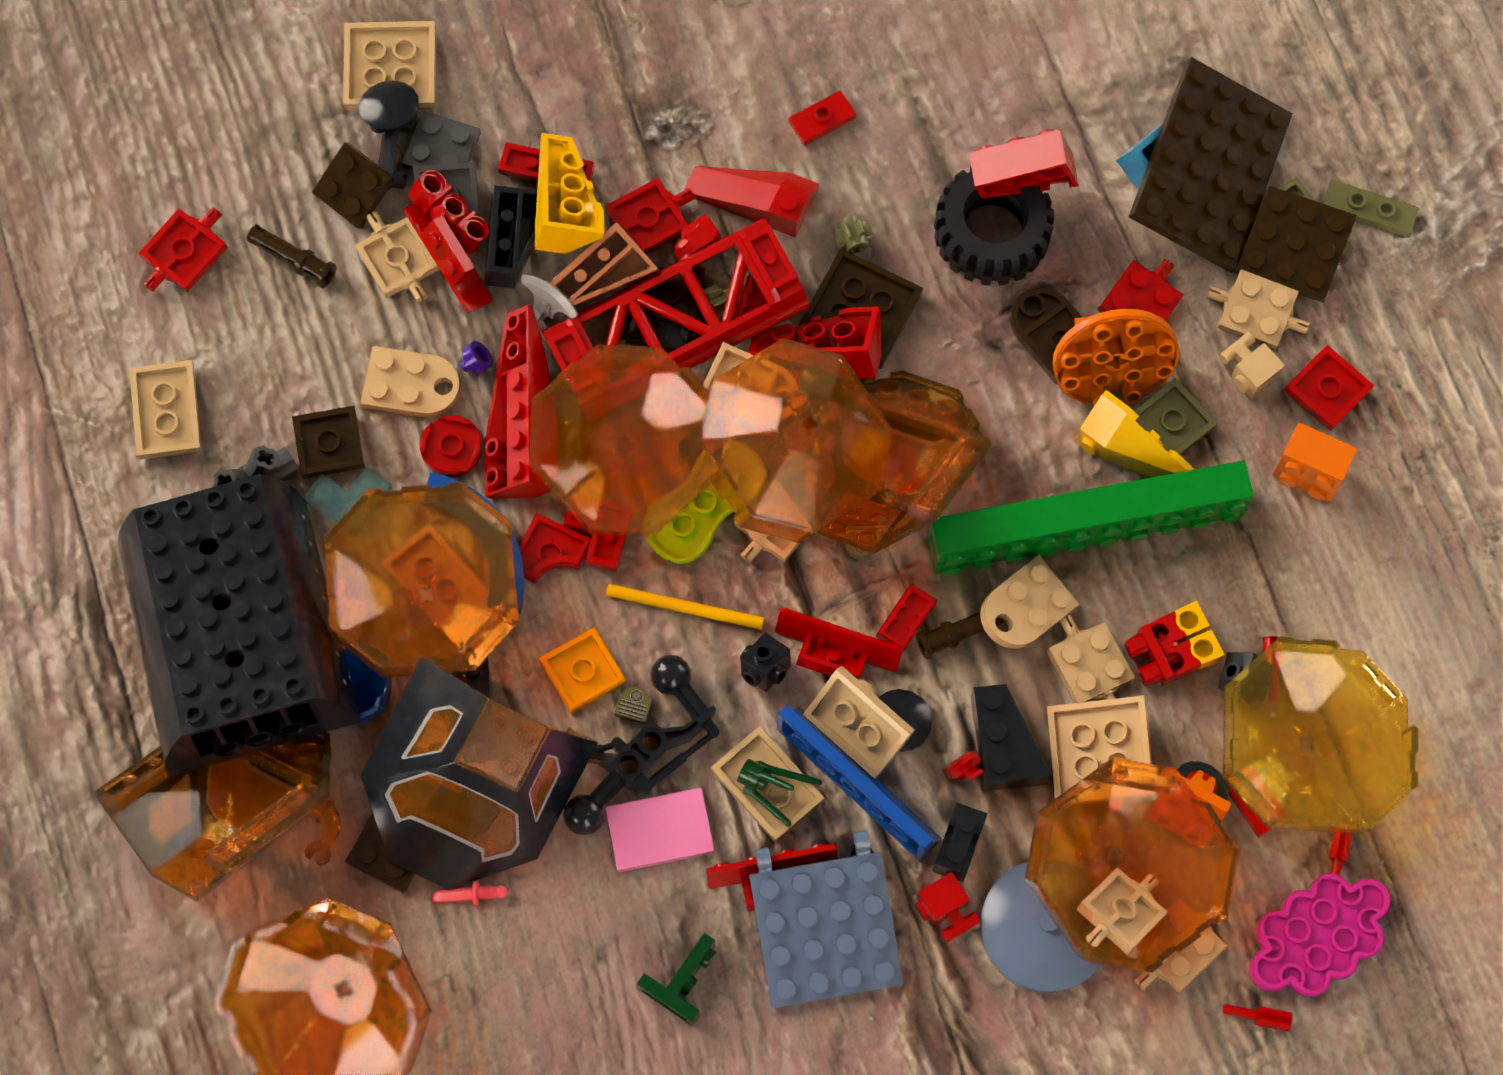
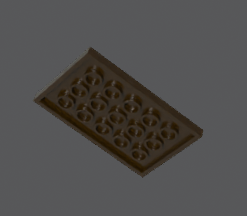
M1189 58L1185 62L1128 217L1230 273L1236 271L1293 113L1197 59Z

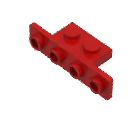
M414 204L407 206L404 209L405 215L465 311L471 313L490 304L493 300L474 270V265L444 217L439 216L431 220L430 211L424 214L422 208Z
M781 608L775 632L804 642L796 665L828 676H832L837 668L843 666L859 680L866 663L897 672L904 650L903 647L787 608Z
M820 843L813 845L811 848L798 851L784 850L777 855L770 856L772 870L838 859L836 844L827 845ZM756 856L731 864L728 862L718 863L706 869L709 889L742 884L747 912L755 911L749 874L759 873Z

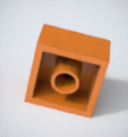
M1298 422L1272 476L1277 477L1286 486H1297L1307 491L1311 497L1317 500L1331 501L1343 482L1358 448Z

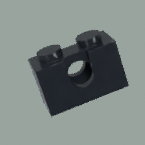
M956 802L932 872L944 876L952 872L958 881L964 882L988 813Z

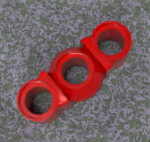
M434 170L425 171L410 189L409 196L411 201L417 207L422 208L424 214L430 211L431 220L443 216L466 254L475 252L488 237L490 232L489 225L483 218L477 216L474 210L469 214L468 205L461 196L449 193L452 187L446 184L442 174Z

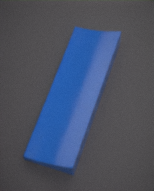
M786 705L778 713L777 730L921 862L942 838L877 778L874 779L803 715L804 711L800 707L792 709Z

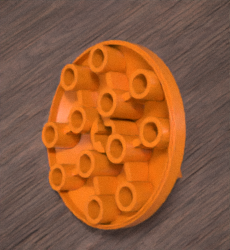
M1137 309L1110 310L1093 316L1074 319V327L1062 337L1054 351L1053 371L1062 391L1079 402L1095 406L1105 390L1122 391L1124 402L1132 405L1138 403L1142 397L1158 389L1173 375L1179 359V345L1174 330L1161 317Z

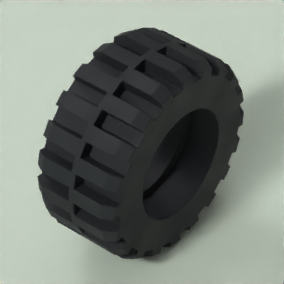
M971 166L969 173L965 170L960 171L955 175L954 181H949L944 187L943 195L940 196L937 204L934 239L936 246L940 247V256L943 261H951L949 268L955 273H959L961 270L965 273L964 279L973 282L974 278L982 280L981 285L990 286L991 281H998L1000 286L1009 284V279L1012 277L1015 281L1024 278L1026 271L1033 272L1038 267L1039 261L1044 259L1050 243L1055 218L1049 194H1042L1043 191H1040L1039 186L1021 188V194L982 198L975 188ZM981 206H1001L1011 211L1019 219L1022 225V232L1016 238L1007 242H987L978 238L969 230L965 223V217L969 212Z

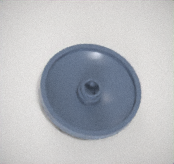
M1049 859L1022 863L1002 875L989 891L980 917L982 944L989 960L999 973L1013 984L1038 993L1067 991L1081 985L1092 977L1105 961L1112 941L1105 937L1097 947L1091 946L1095 938L1088 943L1086 936L1096 927L1076 910L1081 902L1099 886L1095 880L1071 864Z

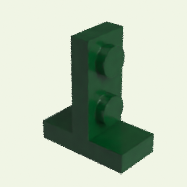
M703 933L667 987H664L643 973L636 984L637 989L690 1026H693L700 1016V1011L680 997L682 994L688 996L698 982V979L694 976L701 966L706 969L717 954L713 950L715 939Z

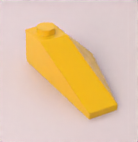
M547 133L541 134L535 218V250L567 254L602 239L604 236V210L601 203L596 201L593 194V184L591 180H587L583 171L584 163L572 137Z
M1105 390L1079 430L1078 441L1090 455L1096 454L1105 461L1143 475L1157 477L1194 470L1176 451L1169 450L1167 452L1159 439L1160 436L1154 430L1150 432L1144 430L1135 421L1139 415L1108 390Z

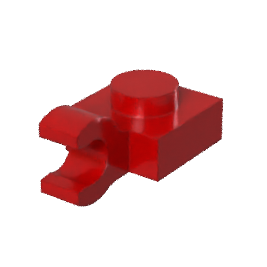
M975 750L968 751L942 768V771L948 780L959 778L960 781L968 778L973 781L983 774L982 769L976 766L982 760Z

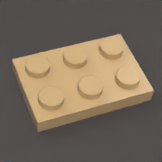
M186 360L129 368L136 456L138 459L202 452L193 361Z
M843 666L835 670L803 714L874 779L882 774L915 731Z
M759 726L711 767V771L776 843L825 800V797L813 784L771 773V776L793 785L794 790L788 791L768 782L763 791L760 789L756 791L791 821V826H786L752 796L742 792L744 785L738 783L737 779L747 759L757 763L760 760L774 767L803 774L762 727Z

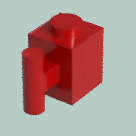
M952 872L920 890L917 894L916 899L918 902L915 904V907L924 921L929 919L932 925L935 926L947 919L950 924L949 927L940 931L946 943L981 923L975 912L970 913L964 918L961 915L960 910L968 905L969 898Z

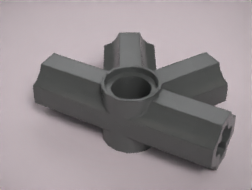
M263 445L254 448L247 463L240 468H221L214 474V484L212 487L258 474L285 481L300 472L285 447L276 452L274 449L266 448Z

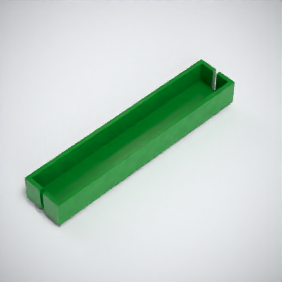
M1243 460L941 516L938 521L929 525L927 542L934 573H943L946 576L962 572L964 568L974 567L976 570L990 568L993 566V563L1006 561L1007 564H1014L1023 561L1024 557L1040 555L1042 558L1053 556L1056 553L1055 551L1068 549V552H1078L1086 549L1087 545L1099 543V546L1105 547L1117 543L1119 539L1130 538L1131 541H1137L1147 538L1151 533L1161 532V535H1169L1178 532L1183 527L1191 526L1192 529H1201L1209 526L1210 522L1221 520L1225 524L1239 521L1244 516L1248 505H1250L1254 497L1246 463Z

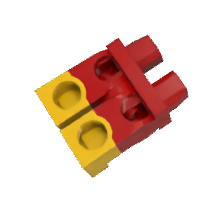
M1197 600L1150 624L1141 626L1138 633L1125 642L1124 648L1131 660L1146 654L1150 661V664L1138 668L1137 671L1144 686L1160 682L1163 687L1205 667L1210 668L1221 663L1225 654L1212 629L1207 631L1210 625Z

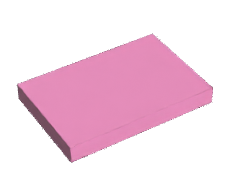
M702 788L605 807L618 872L715 853Z

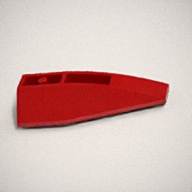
M525 305L506 314L485 438V497L490 499L536 498L557 490L554 399L543 341L533 306Z

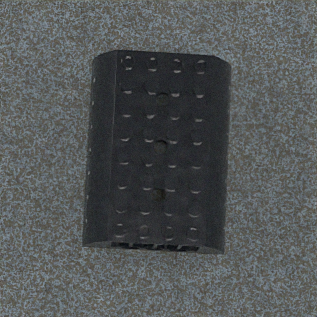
M258 474L131 511L120 528L118 549L165 772L168 778L361 722L307 503L294 487L282 480ZM220 600H231V605L227 609L222 611L215 609V605ZM237 655L245 657L244 662L240 666L235 668L228 666V662L232 657Z

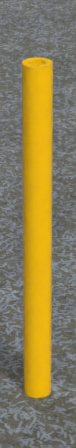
M608 584L606 589V596L759 630L763 628L764 617L613 584Z

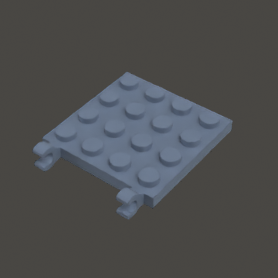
M868 831L853 832L857 856L772 870L768 847L755 850L759 873L749 874L772 1008L904 985L881 852L871 853Z

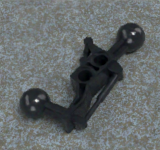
M665 655L659 658L653 664L650 671L651 681L659 692L666 695H674L692 718V721L685 726L661 728L649 721L628 744L621 738L615 737L611 743L597 745L588 763L599 765L607 770L609 774L590 795H576L565 805L563 812L564 822L572 832L579 835L593 834L604 823V807L624 786L628 790L631 789L643 795L651 793L654 786L685 763L689 756L712 738L718 737L719 729L712 721L716 708L713 705L708 709L689 684L691 681V669L688 663L681 657ZM703 728L708 733L683 754L680 753L649 779L644 775L667 750L690 742ZM650 736L655 737L659 741L660 746L656 750H648L642 744L643 739ZM613 749L617 754L604 753V751ZM625 760H632L637 764L638 769L635 773L626 774L620 769V764Z

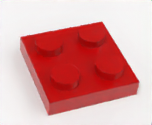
M1326 345L1290 381L1284 391L1326 428L1332 431L1373 389L1374 384L1330 346Z

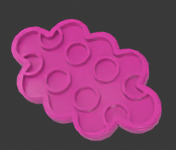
M1325 873L1317 877L1310 884L1308 891L1297 890L1290 893L1283 900L1281 911H1271L1265 914L1257 923L1255 929L1256 939L1262 949L1253 956L1249 964V976L1252 982L1259 989L1266 992H1276L1289 985L1298 995L1315 997L1326 991L1332 979L1343 980L1352 976L1357 970L1359 960L1373 957L1382 949L1384 932L1378 920L1388 912L1391 904L1387 888L1381 882L1374 879H1362L1350 885L1340 875Z

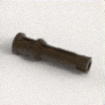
M255 224V227L253 226L249 230L247 242L288 263L299 276L306 275L315 280L321 288L327 287L334 278L337 269L336 264L333 262L327 263L319 259L312 250H301L275 234L268 232L258 224Z
M980 612L954 623L950 621L941 622L940 627L925 633L922 631L917 632L916 640L925 659L932 658V654L948 647L954 649L959 645V641L985 631L981 622ZM1002 618L995 619L996 626L1006 622Z

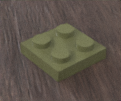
M1176 378L1134 411L1139 415L1135 421L1144 430L1149 432L1154 430L1160 436L1159 439L1163 444V448L1167 452L1169 450L1176 451L1180 456L1215 429L1218 424Z

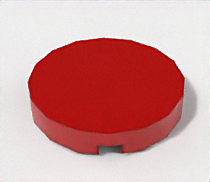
M445 415L440 417L439 420L431 422L425 428L420 438V452L425 465L433 473L447 477H459L469 473L477 466L483 454V441L479 430L469 419L459 415Z

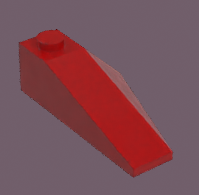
M846 308L839 310L840 315L822 320L820 315L810 318L811 323L794 327V325L789 323L766 329L752 337L748 353L772 364L801 370L817 366L822 372L841 378H876L882 356L880 308Z

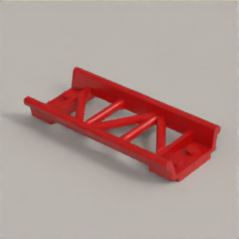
M762 218L580 311L575 318L571 319L569 317L543 330L542 333L589 421L716 356L723 342L735 346L811 306L798 275L767 220ZM736 246L738 256L722 321L720 322L692 268ZM748 268L766 303L735 319ZM681 274L707 324L659 301L645 292ZM642 306L701 335V337L667 354ZM615 308L602 361H600L582 324ZM627 309H629L655 360L611 382L610 376Z

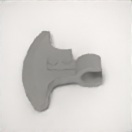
M521 275V283L530 289L534 295L533 310L538 325L539 320L545 322L548 317L553 319L557 316L558 312L564 313L571 319L578 316L574 306L557 288L533 275Z

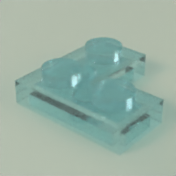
M366 467L348 491L324 474H321L303 498L308 505L355 537L391 492L393 486L386 479Z

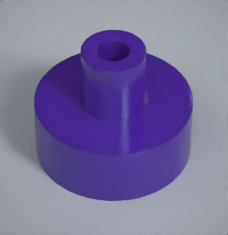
M473 341L463 348L462 356L464 360L460 362V367L463 371L469 372L472 370L477 374H482L492 367V356L481 342Z

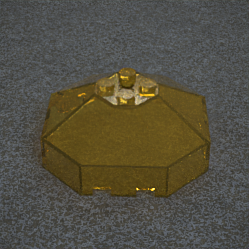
M1280 636L1224 686L1223 779L1268 828L1362 834L1372 829L1418 786V772L1415 771V754L1418 752V728L1415 725L1408 728V699L1363 651L1337 649L1340 644L1336 640L1312 639L1311 641L1294 640V637ZM1300 737L1304 740L1312 739V753L1307 750L1304 752L1299 751L1298 747H1300L1301 743L1298 739Z

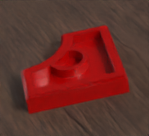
M536 513L518 545L525 579L536 584L543 574L554 568L569 567L579 570L587 556L591 538Z

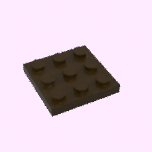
M1268 186L1236 268V273L1239 274L1242 269L1297 290L1299 295L1324 303L1357 215Z
M840 248L810 303L811 307L807 308L798 326L811 323L810 318L819 315L822 320L840 315L839 310L846 308L879 307L881 313L882 356L878 368L882 369L921 297L923 287Z

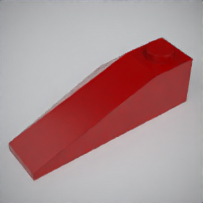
M695 166L684 191L690 188L694 193L695 199L756 222L762 218L766 219L772 229L796 238L818 190L819 183L787 172Z

